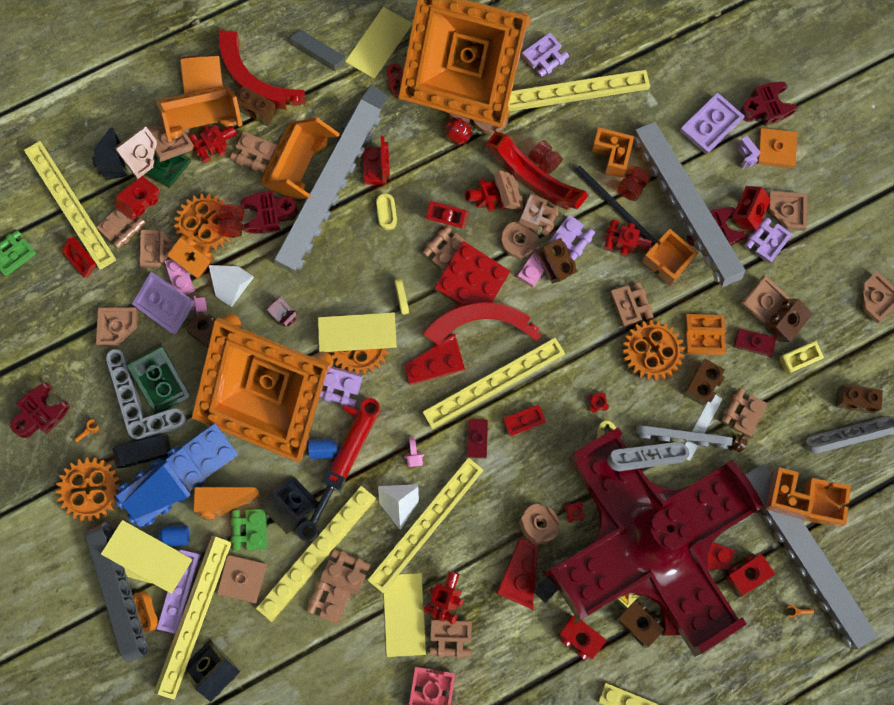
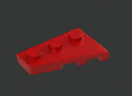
M519 538L496 594L530 610H534L535 574L537 571L539 546Z

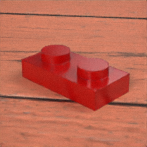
M74 237L67 239L61 252L83 278L89 277L97 263Z
M539 405L503 418L510 438L546 424Z

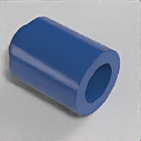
M309 439V459L333 458L334 454H337V443H333V439Z
M164 526L163 530L159 531V541L168 546L189 545V526Z

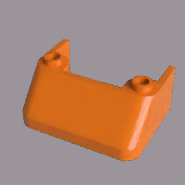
M228 86L213 87L156 101L163 131L168 142H172V139L180 137L184 129L219 122L228 127L236 122L239 127L243 126L237 97Z
M317 117L291 122L286 127L261 178V185L292 199L310 198L311 195L305 191V185L301 182L314 152L324 150L328 144V138L338 137L340 133Z

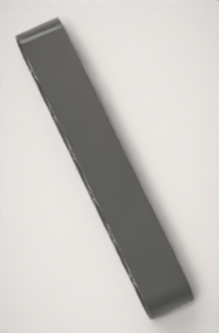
M104 522L86 531V539L120 654L124 661L130 662L147 655L148 645L125 568L101 555L114 534L111 525Z

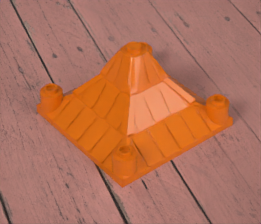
M417 0L399 99L503 128L505 120L510 115L508 105L525 31L531 24L530 16L523 11L516 13L471 0Z
M226 314L222 319L217 318L214 322L192 419L209 426L216 423L221 431L300 463L304 451L309 445V432L326 375L333 366V358L329 353L323 351L318 352L313 358L265 337L258 336L255 333L241 329V321L236 315Z

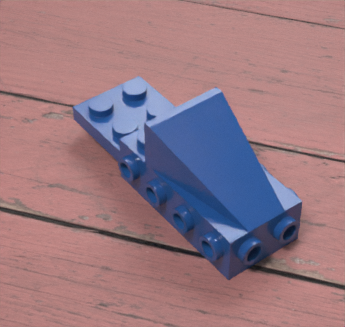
M216 423L210 425L183 446L173 447L167 452L168 455L163 459L158 458L150 464L151 468L146 471L144 469L134 476V480L130 483L125 482L117 488V499L115 501L121 509L125 508L128 511L129 515L127 517L133 525L138 524L139 527L143 525L149 526L156 520L155 516L160 513L162 515L167 513L172 508L171 505L173 503H180L191 495V490H195V487H202L208 476L238 455Z

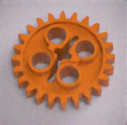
M201 194L200 199H197L194 195V201L191 202L187 199L188 205L181 204L183 211H177L180 217L174 218L176 223H178L174 225L175 229L178 230L176 235L178 237L189 235L197 241L196 244L201 248L205 247L208 250L213 248L217 252L218 245L224 248L223 242L229 243L228 236H234L231 230L236 229L235 225L232 224L236 222L235 217H232L235 214L233 210H230L229 204L225 205L224 199L219 201L217 195L214 199H212L211 194H208L207 198H204L203 194ZM202 209H208L206 213H200ZM218 219L223 220L221 224H214ZM190 223H196L193 228H188ZM206 233L211 234L207 239L202 238Z
M390 348L350 350L347 352L335 351L329 352V354H334L332 358L333 361L337 360L335 363L336 367L342 365L341 369H348L351 372L355 371L358 374L362 371L364 376H366L367 370H370L373 374V367L380 369L379 362L385 363L383 356H389V353L385 350ZM359 355H365L367 359L363 362H359L357 360V357Z
M650 320L647 325L643 321L641 327L636 324L634 327L635 331L630 329L628 332L630 336L626 335L624 338L627 342H624L622 347L627 349L623 350L622 354L627 355V357L623 361L630 362L627 368H634L632 374L640 373L639 379L645 375L646 381L653 377L654 382H656L659 376L663 381L666 377L665 374L671 377L673 375L672 371L676 373L678 370L677 366L682 365L679 359H683L685 355L680 352H683L685 347L679 345L682 344L683 340H677L679 333H672L674 327L669 330L667 329L668 323L660 326V320H658L656 325ZM651 335H657L660 341H654ZM635 345H642L644 347V351H638ZM650 349H652V350L656 349L657 352H656V353H655V352H652V353H651V352H650ZM662 350L669 351L671 357H665ZM647 360H652L655 363V367H649Z
M86 457L85 463L78 459L77 466L70 463L71 470L64 468L66 476L59 475L63 481L56 483V485L61 487V490L55 491L61 495L57 501L64 502L60 508H68L66 514L70 515L73 513V519H77L80 515V521L84 522L86 517H88L89 522H93L94 516L97 520H101V514L108 516V509L115 510L112 504H117L115 498L117 488L120 486L117 485V482L121 478L114 477L118 473L116 470L110 472L112 465L109 464L105 467L106 461L102 460L98 464L97 458L94 457L91 462ZM102 474L103 481L96 484L94 481L95 476ZM82 476V484L76 486L74 483L75 478ZM89 485L93 488L107 487L106 490H91L90 494L85 491L71 492L73 489H88ZM100 493L104 494V501L97 504L95 501L96 496ZM83 495V504L77 506L75 499Z

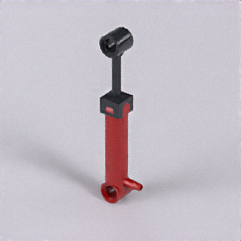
M374 398L364 399L359 410L348 405H344L342 408L348 414L355 416V419L329 470L327 469L321 481L327 487L310 521H304L298 526V535L304 542L311 543L318 537L317 522L333 491L341 493L346 483V478L375 420L380 415L379 403ZM373 405L376 409L373 413H367L365 408ZM307 527H312L314 530L310 537L303 535V531Z

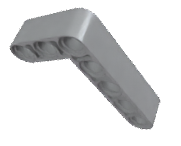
M114 349L109 351L106 361L129 436L135 441H140L183 428L186 425L187 419L176 408L145 418L133 376L127 367V357L120 350ZM120 356V357H121L120 362L117 363V364H114V363H113L114 359H115L116 357ZM126 374V379L120 382L118 380L120 375ZM132 392L131 397L125 400V393ZM136 409L137 415L130 418L129 413ZM175 415H180L179 422L172 423V418ZM161 421V427L156 430L153 429L155 422ZM140 427L143 428L142 433L139 436H135V430Z

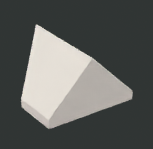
M209 265L215 296L232 307L254 277L238 266Z
M418 484L378 486L379 504L399 530H401L419 502Z

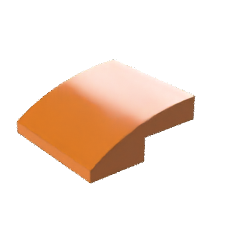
M219 56L180 59L184 94L222 86Z
M686 314L687 354L725 355L724 335L726 327L724 315Z

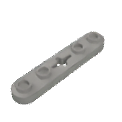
M882 417L810 436L806 440V448L809 452L819 454L828 450L894 434V417Z
M637 425L635 434H639V438L650 439L651 436L658 437V441L670 442V439L697 442V446L702 447L714 444L718 449H728V446H732L733 441L731 437Z
M680 442L618 449L612 451L607 457V462L616 471L684 462L689 457V450Z

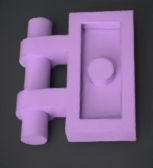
M548 33L522 52V57L533 69L538 65L541 67L537 71L540 78L545 74H550L557 65L561 66L569 55L566 51L562 54L558 52L561 49V44L551 33ZM552 56L554 59L547 63L545 60Z
M568 215L549 242L561 238L567 245L570 257L575 260L583 253L582 250L586 244L592 241V236L595 232L590 228L586 233L581 232L584 224ZM575 238H578L580 240L576 246L572 245Z
M765 217L760 223L758 230L748 236L744 247L750 250L753 245L757 246L758 249L755 254L770 264L793 234L778 223L774 228H771L769 226L771 220ZM762 233L768 235L764 241L759 238Z
M332 366L324 382V386L328 387L327 391L322 390L320 398H324V401L341 403V406L349 405L355 407L357 400L350 398L351 393L358 395L363 375ZM334 389L344 391V395L334 394Z

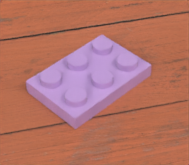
M717 93L680 129V132L707 155L745 116Z
M151 272L132 305L172 334H177L195 301L156 273Z

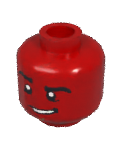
M456 118L454 121L450 120L445 127L447 130L446 138L456 145H461L462 143L465 145L473 134L471 132V125L461 118Z

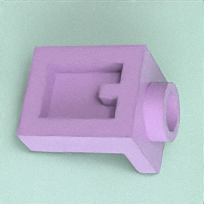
M748 136L741 139L737 147L740 154L746 157L740 165L743 169L746 166H753L758 161L757 158L761 152Z

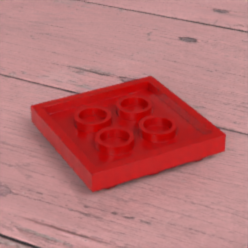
M463 241L434 289L458 305L472 301H493L511 271Z

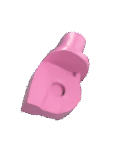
M194 296L195 303L190 311H194L198 316L199 312L207 311L205 297L196 298Z
M415 436L409 437L411 453L404 456L405 459L407 458V466L423 465L422 457L424 454L417 452Z

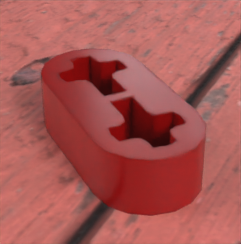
M397 63L390 64L387 68L390 91L395 98H399L400 93L396 89V84L399 83L401 88L403 68ZM393 70H396L398 78L394 77Z

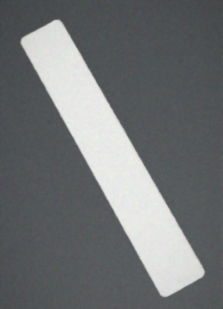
M715 395L712 402L706 404L692 432L705 433L722 401L721 397ZM687 441L685 444L689 450V457L687 458L689 461L698 447L697 442Z

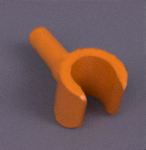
M89 420L87 428L74 440L79 442L89 433H97L99 425L91 429L90 426L95 423V420Z
M793 605L786 607L794 610V615H786L788 618L814 613L813 609H797Z

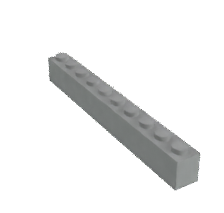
M361 99L311 191L310 198L304 204L276 256L275 264L294 274L297 269L301 270L305 263L303 257L306 253L309 254L314 246L311 242L314 237H319L323 229L320 227L322 222H327L331 214L329 211L331 205H336L340 197L337 195L339 190H344L348 182L346 179L348 173H353L357 165L354 163L356 158H361L365 150L363 148L365 141L369 143L373 132H371L373 126L377 127L382 117L379 116L381 109Z
M656 122L636 129L633 140L635 147L639 148L642 152L644 162H648L653 177L658 179L660 189L667 194L668 202L671 206H674L678 219L683 221L688 236H692L695 248L702 253L705 265L711 268L714 280L719 282L723 288L743 279L745 273L743 265Z
M765 463L747 473L746 477L753 485L764 506L761 508V511L764 514L765 522L772 526L776 539L785 546L787 556L794 560L798 566L796 567L797 571L809 583V590L814 595H817L820 600V607L824 612H828L832 618L830 621L834 628L843 635L842 640L848 648L859 649L878 637L803 521L796 517L765 509L772 474Z

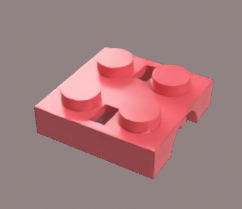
M415 667L409 705H451L456 673ZM415 686L423 687L422 692L415 691ZM442 690L449 691V696H443Z

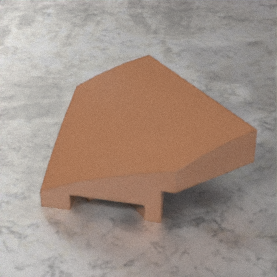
M141 230L140 268H159L170 258L167 255L176 243H173L164 234L163 230Z

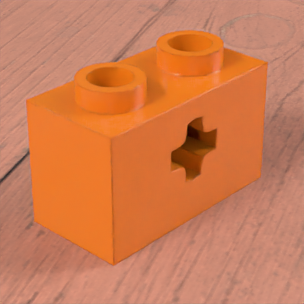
M183 235L167 256L196 278H200L215 258L210 250L197 245V241L193 237ZM191 252L195 253L193 259L190 258Z

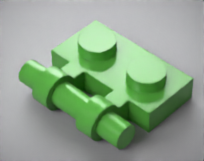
M18 230L12 234L9 233L0 242V271L6 277L37 254L24 238L18 242L16 241L22 236ZM10 244L13 245L12 247H10V248H9L8 250H6L5 252L2 251V250H4L6 247H8Z
M239 510L232 511L230 525H232L231 543H233V551H241V543H246L247 551L266 550L267 519L265 510H245L246 518H240ZM240 525H246V536H240Z

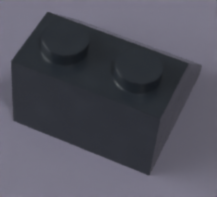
M109 128L94 148L95 156L92 157L94 167H97L99 175H102L105 181L127 177L125 162L114 149V147L121 143L114 128Z
M293 477L272 490L260 506L288 534L315 511L319 502Z
M210 639L189 660L184 674L195 690L211 702L235 679L240 670Z

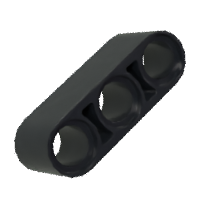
M168 435L156 436L112 448L116 468H127L155 461L158 458L163 459L168 455L167 452L171 449Z

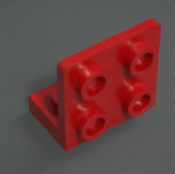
M381 136V147L365 148L363 152L364 185L387 184L386 178H390L389 144L385 142L384 136Z

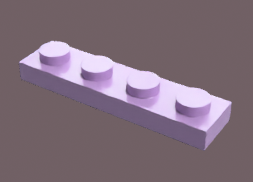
M180 550V553L193 560L173 593H167L157 627L159 630L175 634L186 607L201 556L200 554Z

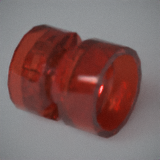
M546 140L538 143L528 155L548 175L563 161V158L557 151H552V146Z
M630 166L625 174V178L618 185L617 191L624 198L637 201L643 192V188L650 181V175L640 167Z
M233 204L221 205L219 210V218L221 220L218 222L217 233L229 238L241 237L243 230L241 222L244 220V208Z

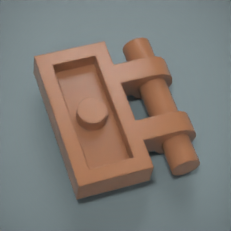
M243 132L236 145V150L241 153L236 154L233 152L230 159L236 161L239 165L244 164L252 167L251 169L254 171L265 172L267 165L262 163L263 161L270 162L277 145ZM250 155L255 157L256 159L251 160L247 158V156Z
M500 170L494 173L495 185L499 189L501 203L504 207L517 209L518 212L525 209L523 205L524 199L523 196H520L519 185L515 181L514 176Z
M530 194L519 223L534 230H537L539 225L543 229L542 234L549 235V232L554 227L553 222L558 217V206L552 205L548 207L546 206L548 200Z
M116 208L96 228L110 242L117 237L118 239L113 244L119 249L123 244L126 245L129 242L128 239L134 233H138L146 222L142 218L134 222ZM129 225L130 228L122 234L121 231Z
M447 225L443 230L440 229L437 232L435 239L432 242L429 241L422 252L426 257L433 253L435 257L432 259V263L443 272L461 243L465 241L457 233L450 238L448 234L452 229ZM442 241L445 242L446 245L441 250H439L437 246Z
M640 282L633 285L635 288L633 292H631L629 285L610 292L623 327L641 322L640 314H645L646 320L653 318L652 306L648 304L645 296L647 293L642 288ZM635 298L639 299L641 307H637Z
M738 388L730 399L731 403L728 409L724 410V417L721 422L728 425L730 420L734 421L735 424L732 429L741 434L744 433L746 437L750 438L768 403L751 394L745 400L742 398L745 391ZM738 405L743 407L739 415L735 413Z
M333 550L331 557L338 559L337 563L328 561L321 576V581L358 595L366 578V575L360 573V570L369 571L371 564L364 562V559L360 557L357 559L349 556L345 551ZM344 562L355 566L354 569L343 566Z
M320 578L315 584L316 589L312 598H309V606L306 612L314 614L316 607L322 609L319 615L320 618L338 625L351 592L333 585L329 586L326 582L321 581ZM323 591L329 592L325 603L319 601Z
M431 620V641H439L438 648L430 647V656H438V658L456 656V659L471 657V649L463 648V642L471 643L472 622L456 621L452 625L448 621ZM445 642H457V648H445Z

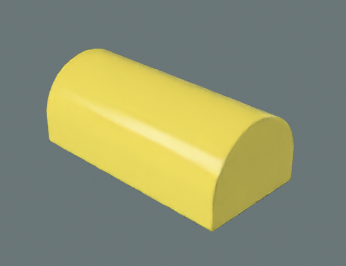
M813 341L781 355L780 363L785 372L791 373L824 357L817 341Z

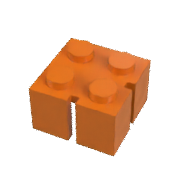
M669 229L659 239L658 243L648 251L642 263L654 273L658 271V276L671 286L695 260L699 252Z
M815 478L805 481L804 494L815 498L811 517L804 519V521L834 527L846 525L848 507L844 505L849 503L851 486L835 482L829 484L830 481Z

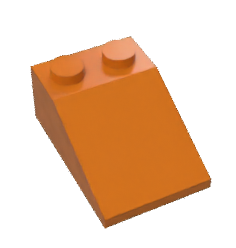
M195 487L194 512L199 517H203V520H215V517L223 516L259 498L260 492L256 487Z

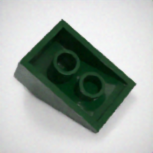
M162 343L127 360V367L155 414L161 413L190 397Z

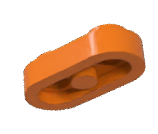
M146 591L135 593L133 598L143 631L155 630L158 624V617L155 614L151 596Z

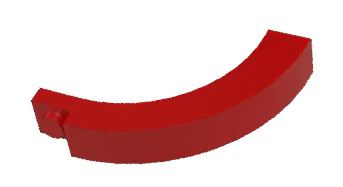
M219 30V45L225 67L231 79L240 90L244 86L274 102L276 109L286 110L287 103L294 106L305 104L306 96L304 90L271 86L253 76L240 58L238 32Z
M495 131L485 143L486 148L515 179L550 203L566 210L569 207L578 210L589 196L586 191L562 183L538 168L517 148L507 134Z
M484 300L467 302L448 309L437 316L423 331V335L439 345L450 332L465 323L481 319H495L518 327L536 341L541 336L538 331L540 328L532 322L527 323L531 317L524 311L502 302Z

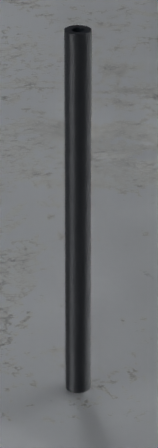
M580 165L575 169L628 223L635 224L634 229L640 230L639 234L643 238L652 240V247L658 243Z

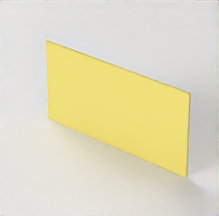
M383 7L345 62L375 79L413 23Z
M395 313L318 317L319 352L397 348Z
M123 520L101 553V555L171 594L193 560Z
M422 573L400 574L384 592L387 657L426 655Z

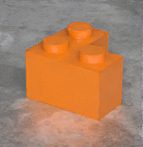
M598 127L591 153L609 157L605 174L623 178L634 136Z
M779 467L772 473L765 509L804 520L811 517L815 497L795 492L799 472Z

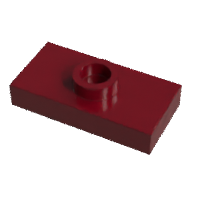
M739 328L734 348L772 357L776 337Z
M469 419L467 458L487 459L488 420Z

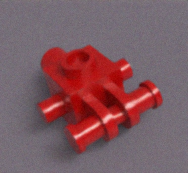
M207 125L203 128L204 132L200 134L201 140H198L196 134L189 136V139L194 145L193 150H197L196 155L201 157L202 162L205 164L211 160L207 154L209 152L212 156L217 153L219 156H223L226 153L224 149L228 148L226 141L236 136L237 133L233 126L220 131L217 125L212 128Z
M484 178L478 181L479 185L474 190H466L464 193L465 200L475 201L477 208H487L488 212L495 210L494 205L499 203L500 210L508 209L501 203V195L495 185V180L486 182Z
M610 220V227L606 230L608 235H605L604 238L606 241L603 246L604 250L612 251V245L616 244L615 249L621 250L620 255L624 257L628 253L633 254L635 248L649 251L652 240L639 237L640 230L634 229L635 224L628 223L627 227L622 226L618 230L619 221Z
M448 571L444 584L436 583L435 587L429 589V594L432 595L430 603L435 604V606L427 604L424 608V613H429L432 615V618H439L442 622L448 621L452 625L455 624L457 615L450 614V610H456L457 606L461 607L464 602L460 598L462 590L456 588L460 574Z

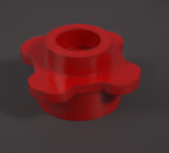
M601 392L600 394H590L588 396L592 413H596L599 410H608L609 405L607 404L605 393Z
M567 503L564 506V510L567 512L566 520L569 523L585 519L583 503Z

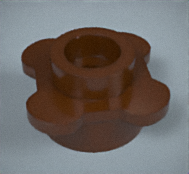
M744 433L734 435L732 437V446H729V450L743 451L748 442L745 439L746 435Z

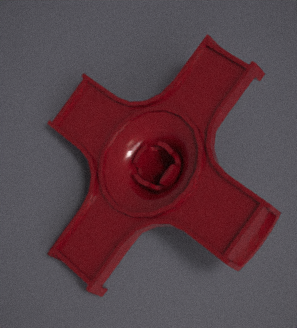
M618 427L578 449L568 458L596 503L599 511V530L594 541L587 548L552 567L545 573V576L552 578L575 615L576 619L573 620L575 624L613 600L626 595H640L657 602L667 613L690 651L696 657L747 625L743 617H737L708 571L707 555L712 542L721 533L764 506L749 479L733 460L694 484L679 490L664 489L651 483L641 468L624 471L612 469L607 462V457L614 450L627 448L620 438L623 433Z

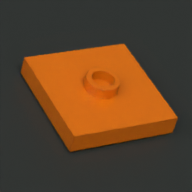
M761 128L758 148L761 153L758 156V164L795 168L797 132Z

